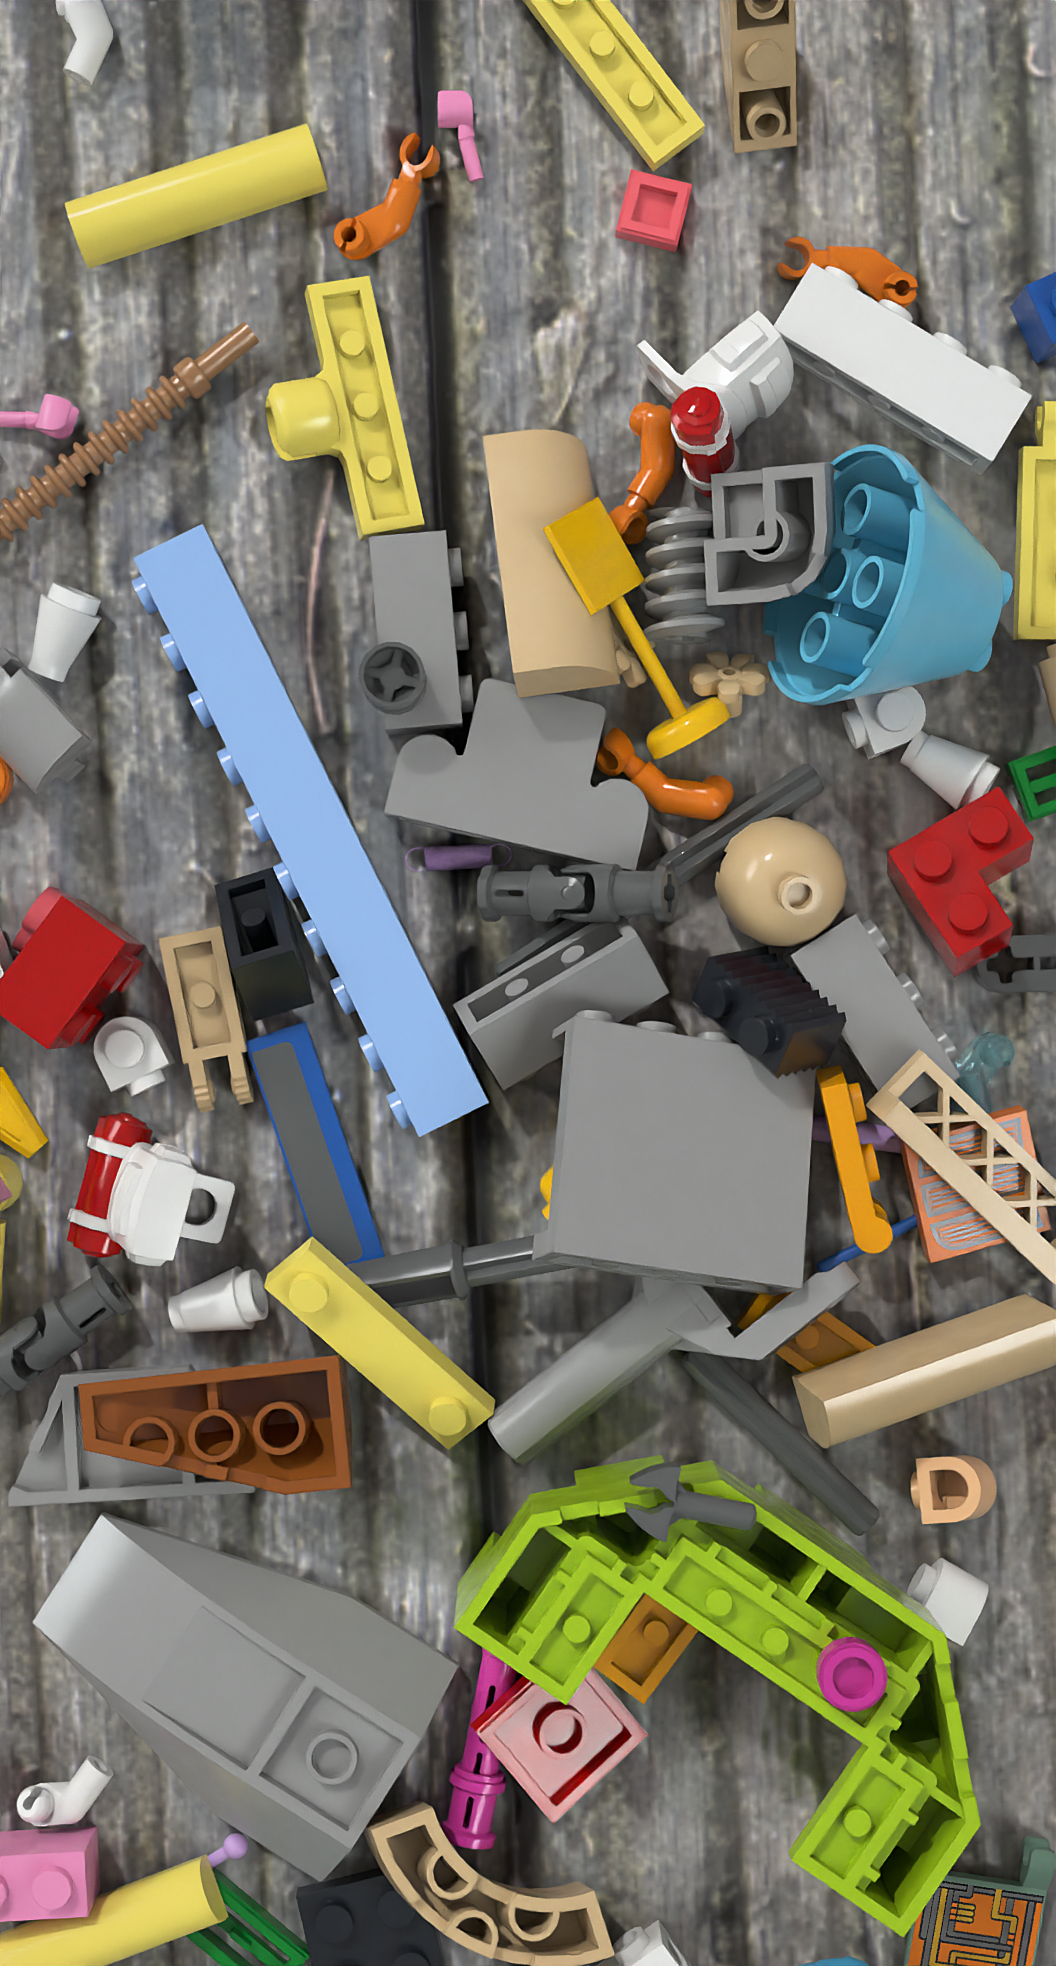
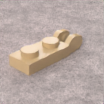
M218 926L158 938L183 1064L188 1063L194 1095L200 1113L215 1110L216 1092L213 1081L210 1078L206 1059L227 1055L231 1071L232 1091L234 1096L237 1097L239 1105L254 1102L249 1066L244 1053L247 1051V1039L235 979L230 968L223 927Z

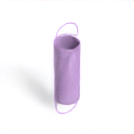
M491 843L427 846L409 850L405 855V863L413 871H422L424 869L426 871L480 869L485 865H491V862L493 865V846L503 845L510 851L508 862L498 866H504L509 863L512 853L508 846L499 843L492 846ZM424 848L426 867L420 870L409 867L406 861L408 853L415 849Z

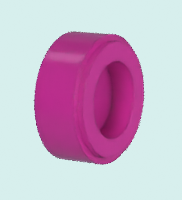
M843 1637L829 1643L820 1653L816 1663V1679L824 1697L829 1703L840 1710L858 1712L870 1708L882 1697L887 1685V1670L880 1654L869 1642L857 1637Z

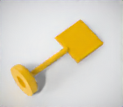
M599 497L592 499L542 528L590 615L610 605L672 717L649 732L647 736V747L654 760L689 745L726 722L731 717V713L726 704L719 700L718 697L707 698L688 708H685L623 597L624 594L643 583L645 579Z

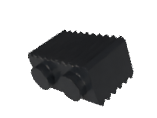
M768 946L708 957L691 998L693 1004L777 1079L783 1074L787 1077L791 1072L796 1075L800 1070L803 1072L809 1068L814 1070L817 1066L823 1068L829 1062L847 1021L845 1012L838 1013L836 1004L829 1006L827 997L820 998L819 989L812 991L810 982L803 983L802 975H794L793 967L786 969L784 960L778 961L776 953L769 954Z

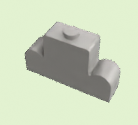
M485 679L481 682L464 754L457 755L456 750L447 740L436 735H420L410 739L401 748L396 759L384 813L388 818L584 864H618L624 871H636L648 820V803L644 793L635 784L625 779H609L599 783L597 787H593L590 784L606 716L605 708L602 705L564 696L565 692L518 698L515 684L495 679Z

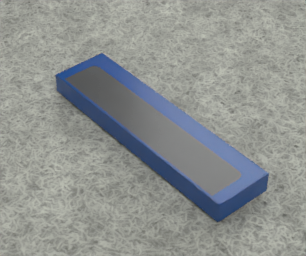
M307 1021L246 1041L247 1051L310 1236H313L344 1265L386 1257Z

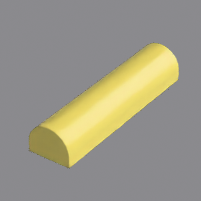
M305 123L65 202V207L83 259L90 269L327 191L328 188L308 124Z
M207 1854L98 1895L88 1917L32 1920L1 1932L0 1966H107L225 1921L228 1913Z

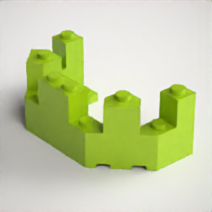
M662 1454L575 1470L576 1485L531 1493L502 1536L496 1532L492 1533L458 1582L454 1628L567 1705L643 1593L669 1609L862 1743L788 1852L791 1861L904 1938L981 1826L976 1796L973 1793L967 1762L968 1752L958 1700L955 1697L949 1663H951L947 1638L928 1608L874 1572L862 1553L759 1482L755 1488H752L713 1460L682 1465L678 1480L686 1491L754 1504L757 1516L751 1530L745 1531L684 1518L668 1527L666 1542L656 1539L643 1530L626 1512L624 1503L638 1504L650 1509L658 1507L663 1502H672V1500H668L663 1491L656 1487L647 1488L632 1485L629 1477L644 1468L665 1463ZM843 1637H857L869 1642L880 1654L887 1670V1685L882 1697L870 1708L858 1712L840 1710L829 1703L824 1697L816 1679V1663L820 1653L829 1643Z

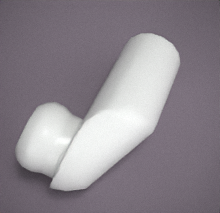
M56 0L58 15H65V20L70 24L76 37L63 72L76 82L91 86L113 39V28L101 0Z
M90 1755L70 1781L40 1783L25 1788L17 1799V1812L21 1819L30 1822L34 1826L45 1827L74 1824L83 1818L114 1773L104 1761Z

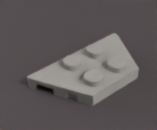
M192 1364L63 1372L48 1402L49 1407L42 1423L38 1426L29 1446V1453L20 1474L7 1498L8 1507L255 1493L257 1487L216 1480L199 1474L162 1466L157 1467L84 1450L78 1384L196 1371Z

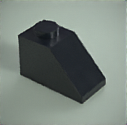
M273 867L214 885L230 968L252 1021L255 1022L313 1004L314 999L305 960L282 886Z

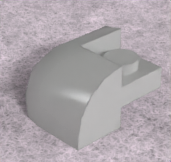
M820 462L765 467L762 470L711 474L714 539L704 540L707 606L774 602L795 596L810 586L830 562L836 534L833 464Z
M3 648L0 651V757L38 795L55 778L68 783L85 767L77 757L93 741L59 706L60 702L23 662L10 651Z

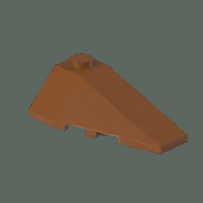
M341 1355L78 1384L85 1451L157 1467L162 1466L203 1475L207 1478L235 1482L284 1495L352 1487V1418L346 1360Z

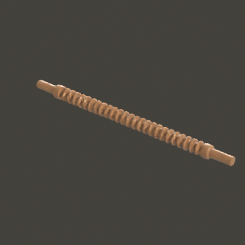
M243 322L195 360L191 357H185L173 367L175 374L173 377L168 379L166 376H161L159 378L161 386L158 389L153 390L151 387L145 389L147 397L144 400L139 401L136 398H132L130 403L133 408L130 411L124 412L122 409H118L116 411L118 419L112 424L104 420L102 422L104 430L100 434L96 435L93 431L88 432L89 442L82 446L75 442L73 444L75 452L69 457L61 453L58 456L60 464L57 467L53 468L51 465H45L46 475L43 478L38 479L36 476H31L30 488L24 490L22 487H17L15 489L17 497L12 501L2 498L0 541L6 539L8 542H13L14 535L12 532L17 528L27 531L29 528L27 524L29 518L35 517L37 520H41L43 518L41 510L48 505L52 509L57 508L55 499L58 496L71 497L72 492L70 488L72 485L77 483L79 486L84 487L86 485L84 477L90 472L98 476L100 474L98 466L102 462L106 461L110 465L114 464L113 454L120 450L124 454L128 453L129 447L127 444L133 439L141 443L144 439L142 432L145 429L149 428L153 432L157 431L156 421L161 417L167 421L171 420L172 414L170 411L172 408L178 406L183 410L187 407L186 398L192 396L194 399H198L209 391L212 387L210 383L212 378L259 343L250 327Z

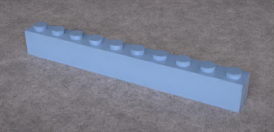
M201 524L134 557L133 559L141 573V576L131 580L136 593L148 615L157 611L160 612L170 632L160 637V640L175 670L179 672L188 668L198 690L188 695L190 702L203 727L207 729L216 725L226 745V748L216 752L220 763L233 786L244 782L254 802V805L246 808L245 812L260 842L264 843L272 839L283 862L273 866L275 874L288 899L291 901L300 896L311 917L310 920L301 924L316 956L319 958L328 953L339 974L338 977L330 980V984L343 1011L348 1015L357 1010L367 1034L359 1037L358 1041L373 1071L377 1072L385 1068L396 1091L386 1095L401 1128L404 1130L413 1125L420 1137L489 1103V1099L206 528Z

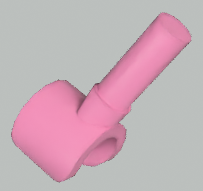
M462 90L439 91L438 128H458V141L468 181L472 183L483 180L484 176L474 140L472 98Z
M45 394L39 413L30 411H0V427L37 430L49 437L65 440L73 432L79 409L72 406V403L65 398Z

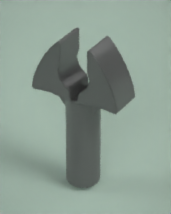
M679 1462L656 1464L644 1468L629 1477L632 1485L647 1488L656 1487L663 1491L668 1500H672V1502H663L658 1507L650 1509L638 1504L624 1503L629 1516L643 1530L661 1541H667L668 1527L682 1518L745 1531L751 1530L756 1522L757 1511L752 1503L686 1491L678 1480L681 1471Z

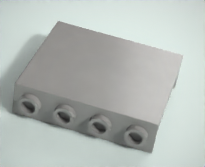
M579 1011L576 1013V1016L553 1029L552 1039L565 1041L548 1229L534 1234L532 1261L772 1296L802 1289L816 1068L814 1070L809 1068L805 1072L800 1070L796 1075L791 1072L787 1077L783 1074L777 1079L740 1045L735 1044V1040L726 1033L702 1032L697 1034V1037L675 1034L676 1027L674 1025L658 1021L640 1022L637 1024V1027L615 1023V1016L603 1011Z

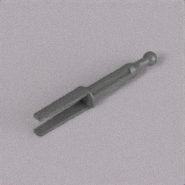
M534 1235L465 1248L453 1239L448 1244L345 1265L393 1309L453 1298L465 1300L475 1286L575 1268L573 1266L532 1261Z

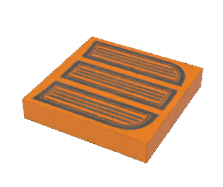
M1017 1105L988 1113L997 1124L1037 1161L1026 1109ZM975 1121L949 1124V1148L957 1155L981 1154V1126ZM937 1128L931 1129L937 1135ZM898 1138L924 1257L930 1263L1008 1242L913 1150ZM994 1140V1153H1007ZM1019 1163L993 1165V1190L1001 1197L1023 1196L1025 1190V1169ZM981 1165L969 1166L981 1177ZM1037 1181V1195L1044 1194L1043 1187ZM1037 1206V1232L1041 1233L1052 1230L1047 1206ZM1024 1207L1013 1208L1024 1219Z

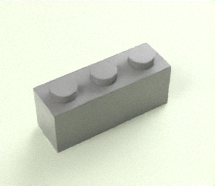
M446 530L369 537L378 645L384 642H400L411 647L421 658L427 677L426 692L422 701L412 711L401 715L384 713L386 733L388 736L464 730L462 714L474 713L471 675L459 676L457 650H469L466 611L453 612L451 587L464 586L460 548L448 549Z
M856 914L846 916L814 940L804 943L784 956L790 968L793 967L795 976L802 975L803 983L810 982L812 991L819 989L820 998L827 997L829 1006L836 1004L838 1013L845 1012L847 1021L838 1042L873 1096L918 1049L923 1051L953 1081L960 1077L952 1064L953 1061L959 1058L956 1048L939 1026L930 1030L917 1010L925 1004L920 992L904 972L897 977L895 976L883 957L885 953L890 951V948L877 926L870 919L861 923ZM923 1072L898 1099L911 1109L936 1093L937 1084Z
M622 916L618 922L590 923L456 1002L453 1006L502 1090H505L519 1081H525L534 1077L544 1066L564 1055L565 1041L552 1039L553 1029L576 1016L577 1012L586 1010L607 1012L615 1016V1023H619L629 1016H635L644 1012L654 1001L668 994L669 991L639 935L626 917Z

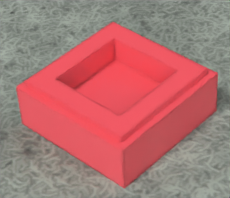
M631 169L615 237L676 252L692 184Z

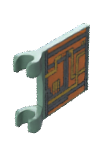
M1026 1836L1023 1839L1020 1881L949 1871L908 1931L902 1966H1034L1047 1890L1056 1867L1055 1853L1050 1849L1048 1839L1036 1836Z

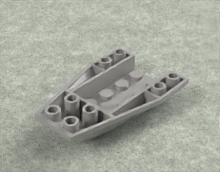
M102 1512L32 1622L214 1815L320 1882L352 1850L421 1741L459 1665V1662L352 1594Z

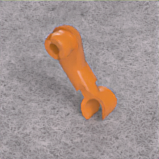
M416 132L406 136L401 144L399 158L403 166L398 179H392L384 202L354 218H346L336 225L333 240L344 257L357 261L368 258L405 235L408 231L422 190L418 188L421 179L433 176L438 171L441 163L440 154L432 144L423 163L419 165L411 164L412 155L418 149L421 140Z
M797 236L790 238L784 245L801 252L804 258L803 268L797 271L781 262L777 265L779 275L791 281L802 278L811 263L824 270L827 266L838 268L850 275L857 282L858 287L878 303L881 299L890 300L904 309L918 295L916 289L919 287L915 277L909 272L902 270L879 251L870 247L827 245L825 250L814 249L811 242L806 238Z
M650 402L637 404L631 412L629 418L630 429L635 435L641 437L640 469L627 489L629 496L624 504L617 506L608 514L625 544H636L646 536L648 520L644 512L646 509L654 507L675 473L676 441L671 432V410L663 405H656Z
M612 728L603 739L604 745L596 754V764L601 772L612 776L623 772L630 779L629 782L635 784L644 793L647 802L656 811L663 814L700 820H715L726 812L728 804L732 802L734 797L732 784L720 775L709 776L703 782L669 778L650 760L645 763L635 754L630 739L618 728Z

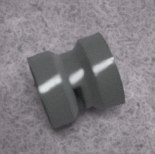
M384 642L374 646L365 654L359 668V681L367 700L375 709L385 714L401 715L412 711L422 701L426 692L427 677L421 658L411 647L400 642Z

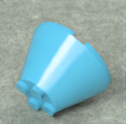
M865 444L844 452L831 462L833 469L837 471L834 473L836 534L830 562L816 580L799 594L778 601L764 603L763 634L774 637L776 661L770 660L767 665L775 684L787 697L815 706L957 676L966 670L972 672L982 670L991 657V639L999 621L1001 608L1008 602L1012 593L1013 579L1010 573L1000 570L998 563L902 454L877 444Z

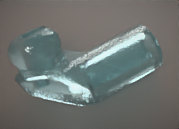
M985 1032L973 1038L954 1063V1067L960 1075L954 1082L987 1114L992 1113L987 1084L1002 1066H1009L1014 1060L1015 1048L1013 1042L1003 1034Z

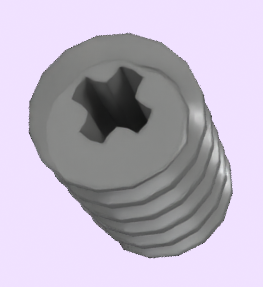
M662 507L652 509L647 513L660 520L646 527V537L660 546L651 548L646 552V564L661 571L646 577L645 587L651 593L661 597L645 603V614L661 622L644 629V635L648 641L662 644L694 645L711 642L710 639L706 638L707 632L725 626L724 618L707 613L704 540L714 539L708 536V530L713 528V512L698 507Z

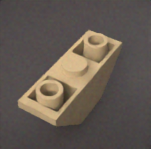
M719 0L721 64L734 154L797 146L795 0Z

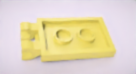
M1044 401L1043 406L1036 407L1035 435L1037 446H1023L1018 450L1013 641H1056V401Z

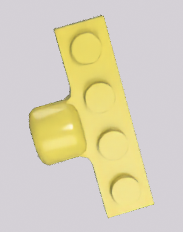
M370 276L307 285L304 294L321 372L311 378L275 383L269 389L265 408L273 446L279 457L286 461L327 454L339 459L345 473L359 541L367 540L372 536L394 535L421 530L425 524Z

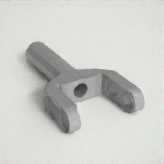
M846 1261L840 1263L831 1271L816 1273L803 1283L802 1289L793 1291L738 1335L733 1329L738 1324L708 1286L635 1276L632 1299L495 1408L494 1414L487 1419L488 1427L502 1449L515 1462L526 1467L672 1349L752 1360H767L846 1297L862 1281Z

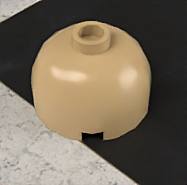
M771 817L751 823L731 838L724 850L727 854L721 862L720 873L717 871L715 888L720 908L735 928L761 944L793 947L810 942L832 926L844 906L848 882L843 860L826 835L802 821H794L783 817Z

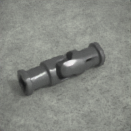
M661 863L653 871H624L618 864L571 865L561 870L551 864H537L533 867L532 871H502L498 865H485L477 881V905L482 919L486 922H497L502 916H532L537 922H551L559 916L571 921L618 922L624 915H653L659 922H671L674 919L678 905V880L674 867L670 863ZM512 890H522L524 895L511 896L510 892Z
M95 1266L90 1270L91 1278L62 1299L57 1296L52 1297L41 1305L36 1313L24 1318L0 1335V1397L11 1389L18 1392L54 1367L61 1358L69 1356L87 1343V1334L114 1314L125 1315L132 1310L127 1295L104 1266ZM19 1347L23 1354H21L15 1349Z

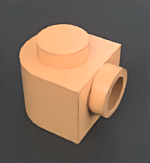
M970 1455L916 1459L917 1471L911 1477V1496L915 1508L921 1510L922 1524L951 1523L976 1519L984 1515L992 1507L997 1492L996 1480L988 1465L979 1458Z

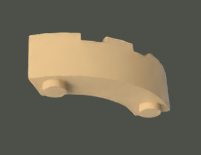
M418 1800L372 1817L364 1829L363 1833L380 1869L394 1889L428 1922L444 1935L467 1949L490 1959L495 1958L510 1963L531 1966H578L615 1956L593 1889L578 1881L550 1888H520L498 1883L478 1874L457 1854L440 1827L433 1807L425 1802Z

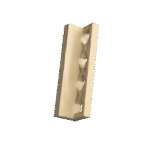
M918 1049L865 1106L1040 1273L1056 1286V1238L1049 1243L1037 1232V1206H1056V1180L923 1051ZM923 1072L937 1084V1112L913 1113L898 1099ZM950 1097L963 1110L950 1111ZM975 1121L981 1126V1154L957 1155L949 1148L950 1122ZM937 1123V1135L925 1124ZM994 1140L1007 1153H994ZM1019 1163L1025 1169L1024 1195L1001 1197L993 1190V1165ZM981 1165V1177L969 1166ZM1037 1181L1050 1194L1037 1195ZM1024 1207V1219L1013 1208Z

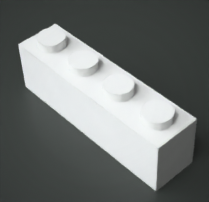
M811 263L774 324L775 329L782 336L793 362L981 475L993 462L1032 395L1020 389L1022 386L1020 380L1001 367L991 365L987 369L967 357V349L953 337L940 332L931 335L911 323L913 321L911 314L900 305L886 299H881L878 303L858 291L857 282L844 271L832 266H827L824 270Z

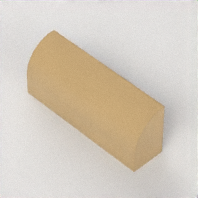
M547 429L521 430L482 436L512 669L518 698L620 684L610 606L607 605L590 615L542 529L594 499L588 451L585 444L571 434Z
M1022 1294L792 1376L809 1436L821 1447L829 1448L1055 1366L1056 1310L1027 1294Z

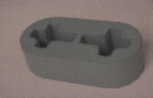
M1056 934L1011 936L1010 944L1005 948L1006 957L1027 958L1028 970L1008 972L1006 983H1000L997 972L987 970V959L997 957L998 952L971 968L977 983L989 992H1056V969H1040V957H1056Z

